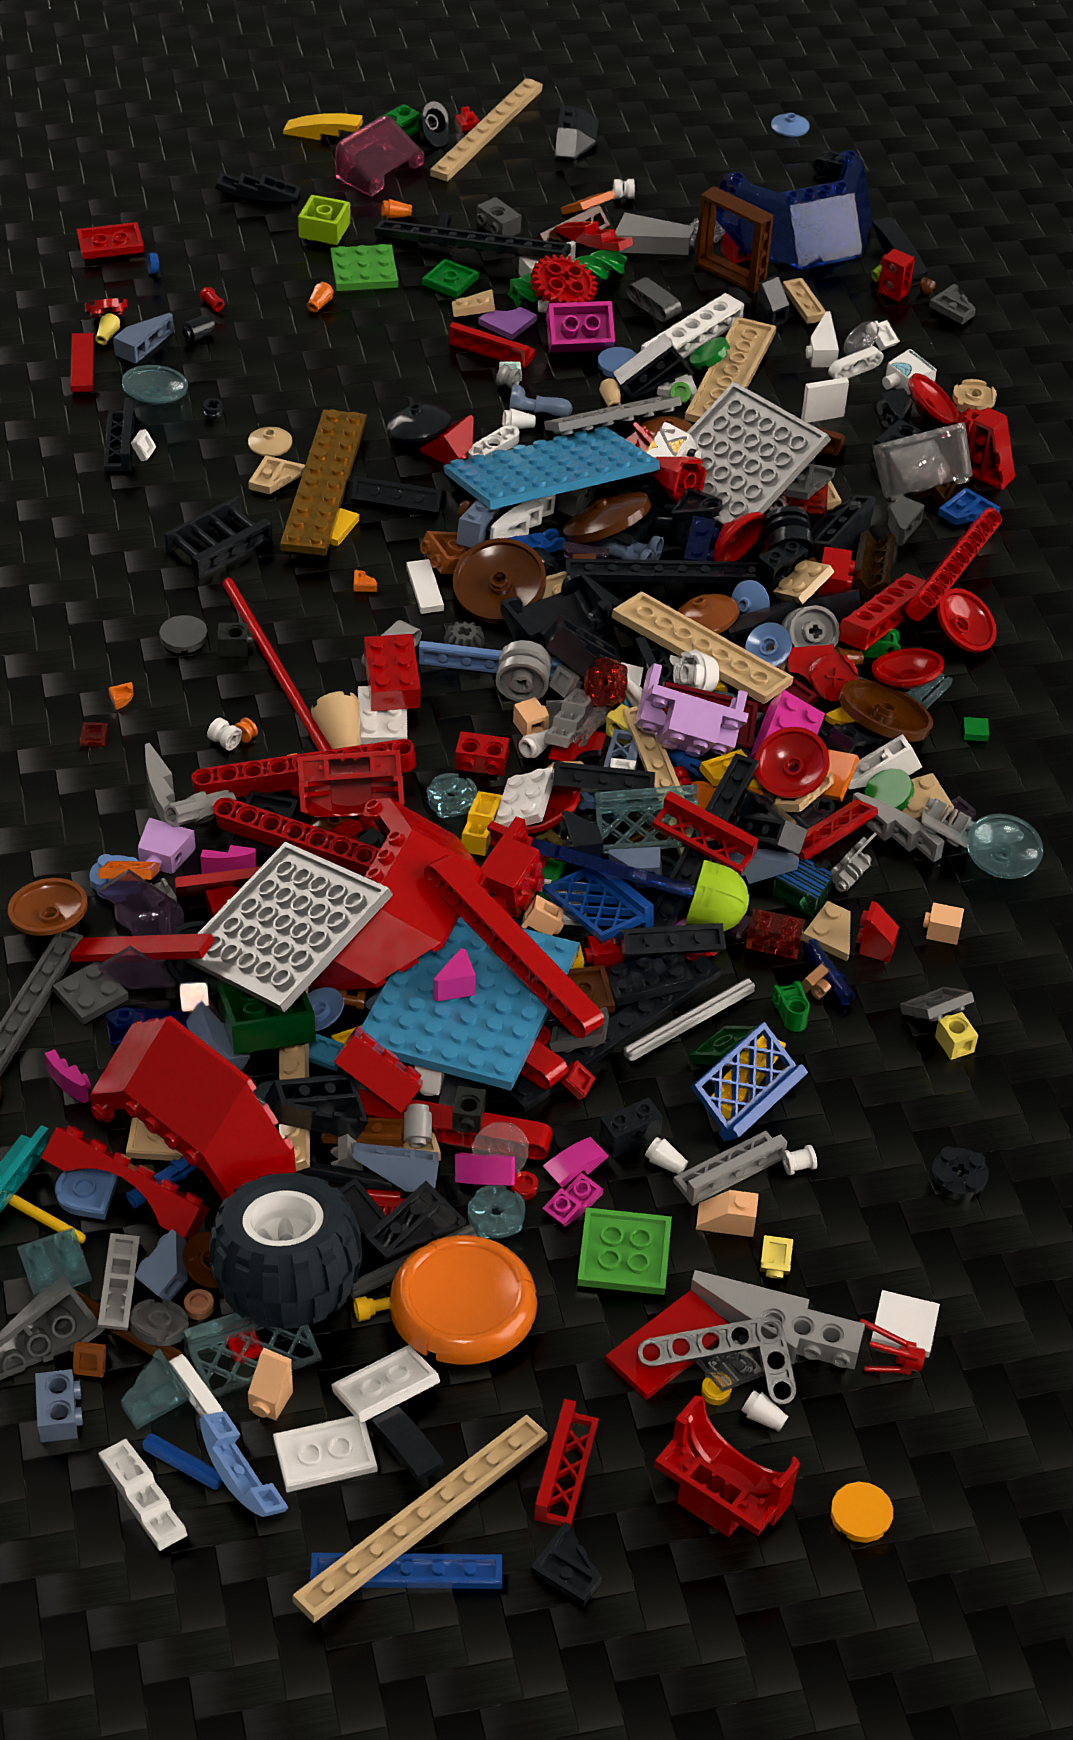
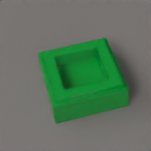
M964 717V740L988 742V719Z

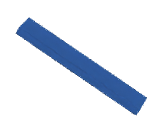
M312 1553L310 1581L346 1553ZM402 1554L363 1584L361 1588L502 1589V1555Z

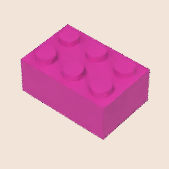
M612 301L548 304L546 321L549 353L604 351L614 346L615 333Z
M783 690L770 702L749 758L755 759L760 744L777 730L786 727H802L818 735L825 713ZM793 767L791 772H796L799 767Z

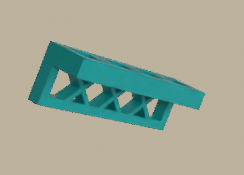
M41 1125L31 1138L21 1135L1 1160L0 1213L42 1159L41 1156L47 1146L49 1128Z

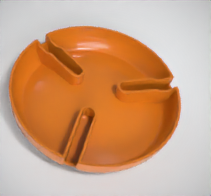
M455 1235L429 1242L427 1245L414 1251L402 1263L391 1286L389 1307L396 1330L413 1349L427 1356L429 1351L436 1353V1360L440 1362L469 1365L496 1359L514 1349L526 1337L535 1320L537 1296L535 1283L530 1271L523 1261L509 1248L479 1236Z

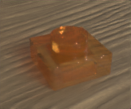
M207 982L180 984L182 1012H192L200 1001H203L209 1008Z

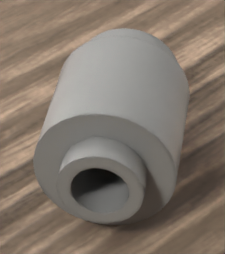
M410 1104L407 1106V1111L404 1112L403 1140L408 1142L411 1147H425L427 1142L432 1141V1113L429 1111L428 1105Z

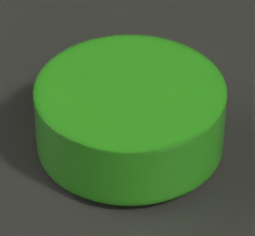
M677 382L672 385L670 396H680L681 405L691 399L692 391L687 383Z

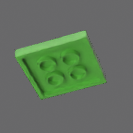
M379 244L374 246L359 245L356 247L340 246L331 248L336 291L398 287V276L392 245Z
M586 1207L577 1286L665 1295L672 1217Z

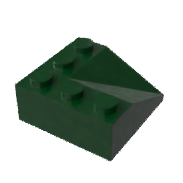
M228 983L217 984L219 1013L234 1055L250 1054L253 1051L265 1049L275 1050L283 1046L304 1045L307 1042L316 1041L315 1015L306 991L283 1012Z

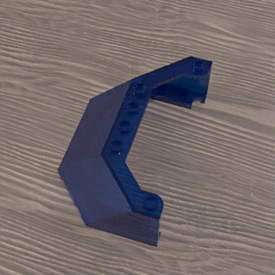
M847 150L841 153L839 159L844 166L837 182L777 193L751 184L742 173L733 172L723 174L719 189L774 215L769 261L778 264L779 261L791 264L790 268L803 270L859 258L864 253L871 228L872 216L864 162L856 152ZM717 206L716 221L743 252L751 254L754 224Z

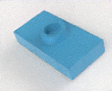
M316 1034V1041L309 1042V1062L337 1072L340 1066L334 1063L337 1051L343 1043Z

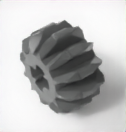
M464 620L461 624L455 622L454 626H448L444 636V643L483 648L485 637L480 626H475L474 622L468 624Z

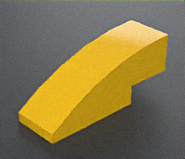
M478 791L468 812L467 824L461 838V842L469 853L486 855L491 841L490 831L487 830V826L491 821H495L503 795Z

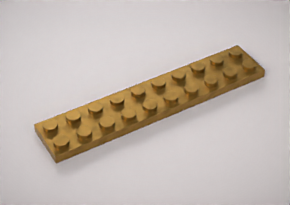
M333 409L323 410L280 543L281 551L326 556L365 429L367 414L342 412Z

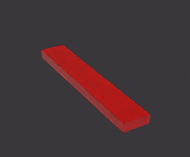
M211 933L81 938L69 956L73 962L201 959L215 940Z

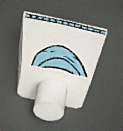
M909 349L888 363L886 377L882 379V384L885 389L893 387L896 389L904 388L908 394H911L909 378L913 374L925 375L935 382L937 369L913 350Z

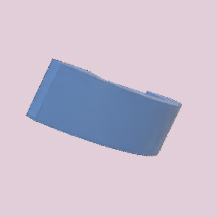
M226 1411L202 1415L199 1420L207 1451L215 1469L231 1493L245 1507L261 1517L285 1512L288 1506L273 1483L262 1485L235 1444L241 1434Z

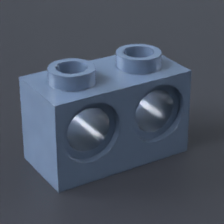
M72 1369L36 1373L37 1427L40 1442L78 1438L77 1426L83 1425L82 1408L76 1407V1400L81 1399L80 1381H74ZM57 1391H63L62 1393L55 1394ZM59 1417H65L62 1420H55Z

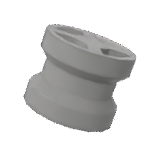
M503 364L497 374V385H507L509 389H512L514 384L518 385L520 382L521 370L518 368L511 369L509 365Z

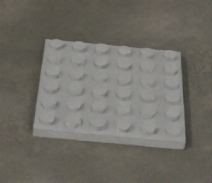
M734 381L686 432L692 436L697 445V450L701 451V459L703 461L701 466L707 471L701 492L722 500L723 509L719 512V516L709 518L721 525L750 512H761L763 514L830 441L829 435Z
M284 842L197 933H211L215 940L205 956L201 959L182 960L285 1012L393 894L384 885Z

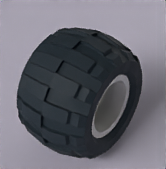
M302 1173L262 1176L236 1188L234 1194L231 1197L225 1198L220 1205L209 1240L211 1272L220 1294L224 1295L228 1305L241 1318L250 1319L256 1325L268 1328L281 1327L288 1329L299 1328V1326L310 1323L314 1324L327 1318V1315L332 1311L339 1310L347 1301L350 1292L353 1291L362 1261L360 1227L345 1196L339 1189L331 1188L327 1181L318 1177L303 1175Z

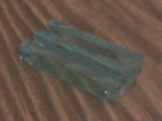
M941 673L932 682L910 689L907 694L927 709L952 685L953 678L948 677L945 679V674ZM938 683H940V685L924 701H921L926 695H928L932 691V689Z

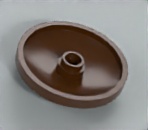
M630 492L599 499L577 513L563 527L564 535L568 542L581 544L616 534L642 519L651 509L650 500L647 494L643 492Z
M509 538L490 539L473 546L460 558L453 574L454 593L462 609L477 620L494 624L506 623L500 612V601L515 596L523 602V606L542 600L547 584L544 563L538 553L527 544Z
M856 679L845 683L840 692L839 702L845 712L856 722L875 733L892 739L903 734L908 742H916L927 738L932 729L933 719L927 709L917 700L894 687L872 680Z

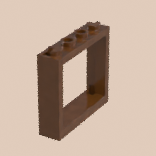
M715 186L711 187L701 195L700 213L698 215L699 224L696 234L695 265L752 293L759 290V281L767 279L774 215ZM717 206L754 224L749 271L712 253Z

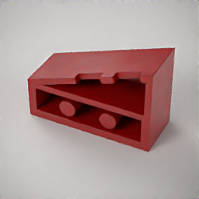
M987 407L973 421L964 473L1000 490H1003L1015 478L1008 421L1006 415Z
M358 1025L337 1051L334 1063L401 1113L423 1084V1081L420 1079L421 1074L411 1066L406 1067L392 1051L381 1046Z

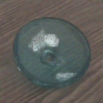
M144 365L128 370L122 377V387L130 397L149 405H164L182 398L187 393L188 381L184 375L174 369L158 365Z
M1008 814L984 816L972 825L968 833L967 849L972 860L982 870L996 877L1016 879L1027 876L1038 867L1043 856V844L1037 831L1026 821Z

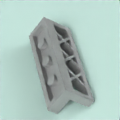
M764 1131L676 1175L673 1182L693 1206L781 1161L782 1152L787 1147V1141L781 1134L772 1138L767 1131Z

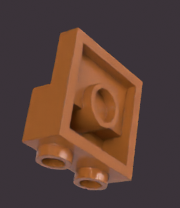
M426 531L424 539L420 544V551L422 554H427L432 568H437L440 574L449 575L454 574L458 561L470 547L456 544L457 532Z

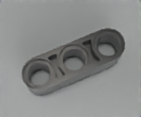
M647 277L627 286L626 290L629 299L661 322L679 315L682 311L681 303L676 297Z

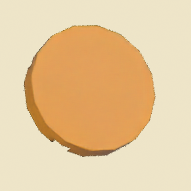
M854 1482L846 1484L835 1494L831 1504V1519L834 1527L839 1532L841 1530L846 1534L848 1539L867 1543L880 1539L889 1530L893 1520V1506L890 1498L882 1489L870 1483Z

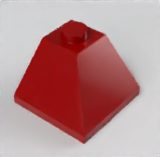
M469 415L451 424L444 433L432 438L419 449L422 453L444 464H449L455 459H465L467 457L466 452L473 447V416Z

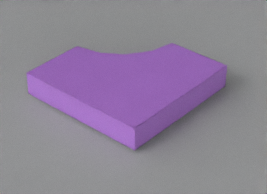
M522 307L511 311L495 310L483 314L478 319V324L513 340L537 321V314Z

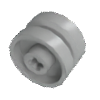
M813 605L797 608L788 613L781 624L791 635L792 647L834 644L835 648L839 640V622L834 614L825 607Z
M520 640L506 645L499 656L496 673V686L505 697L517 702L534 697L538 700L544 696L548 690L552 658L549 652L542 645L532 641Z

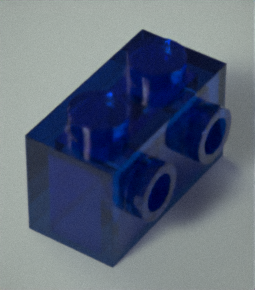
M693 516L684 560L713 561L714 549H712V546L719 536V528H716V519Z

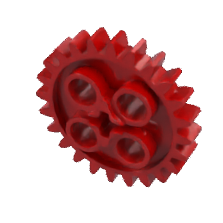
M553 254L552 258L546 255L544 260L539 259L538 263H535L530 275V283L533 284L532 290H537L536 296H543L541 301L548 300L549 303L593 302L598 282H595L596 276L590 275L591 269L585 270L586 264L579 265V260L572 261L571 256L565 259L563 254H561L560 258Z

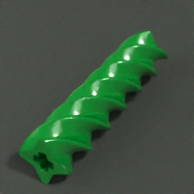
M599 250L589 256H581L573 260L578 259L579 265L586 264L585 270H592L590 275L607 280L613 271L621 275L624 274V264L627 258L620 251ZM531 273L525 274L520 278L510 279L508 296L514 300L517 308L521 307L525 300L537 303L541 297L536 296L537 290H532L533 284L530 283Z

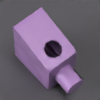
M149 818L138 845L139 861L158 862L160 871L169 874L174 873L196 848L194 830L180 826L173 827L166 822Z

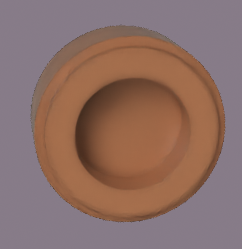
M196 1289L186 1295L184 1308L188 1316L195 1320H202L213 1313L214 1299L210 1292Z

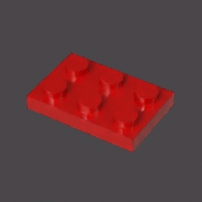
M138 222L76 229L83 259L115 257L125 254L134 255L144 252V244Z

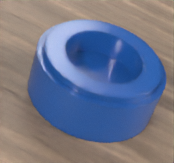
M156 253L147 254L149 274H157L159 272V259Z

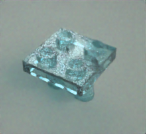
M74 1227L17 1247L34 1298L63 1275L73 1287L92 1280Z

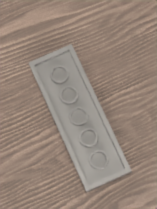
M662 395L544 421L545 430L553 431V434L561 433V435L574 433L573 429H581V431L594 428V425L608 426L618 420H622V422L634 420V416L642 415V417L655 415L654 412H671L675 410L674 407L681 405L680 396Z

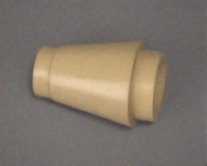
M612 378L602 381L599 392L608 407L621 405L620 384Z

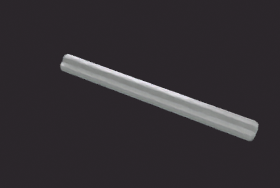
M749 978L740 981L624 1047V1056L629 1061L636 1060L755 991V984Z

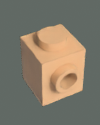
M536 697L514 704L513 722L523 736L546 729L549 730L548 711L544 705L540 704Z
M933 903L931 913L926 912L923 927L928 928L926 939L957 945L964 909Z

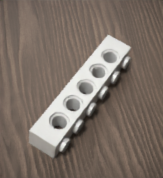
M724 293L653 339L645 342L641 347V351L665 333L685 358L702 344L729 330L736 316L743 318L744 303Z

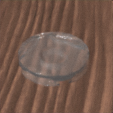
M493 1122L485 1126L476 1135L472 1150L473 1154L479 1155L500 1154L515 1156V1174H517L528 1159L529 1143L524 1132L516 1125L506 1122Z

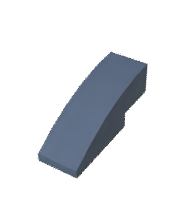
M757 849L756 854L740 876L745 875L748 883L751 884L797 870L799 857L797 854L785 851ZM738 852L729 854L730 860L739 865L745 858V856Z

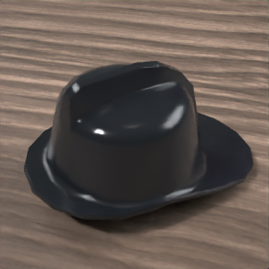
M431 101L425 105L423 112L419 116L418 125L432 145L442 147L446 145L449 138L448 114L442 104Z

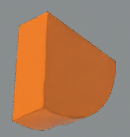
M354 570V591L377 592V582L374 578L366 575L364 571Z
M132 682L108 688L116 710L126 706L133 697Z

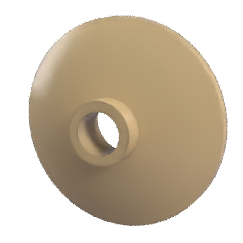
M264 427L251 433L248 438V446L254 453L261 456H279L291 448L292 437L284 429Z

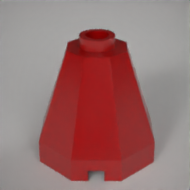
M656 457L660 462V470L649 472V474L672 501L678 503L688 488L699 491L703 490L707 471L701 466L703 464L702 459L697 457Z

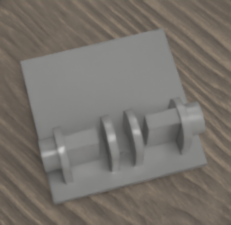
M929 798L926 803V807L929 809L924 807L921 809L924 828L933 834L940 833L946 836V840L954 846L962 845L966 848L968 845L967 831L965 830L970 831L975 822L971 820L970 816L959 812L956 817L957 809L953 811L947 821L946 817L952 806L949 805L946 808L947 804L941 800Z
M876 833L868 840L863 837L842 858L840 863L830 871L832 876L829 882L826 883L827 885L833 882L836 889L840 892L850 889L853 883L871 865V857L863 854L861 851L876 836Z

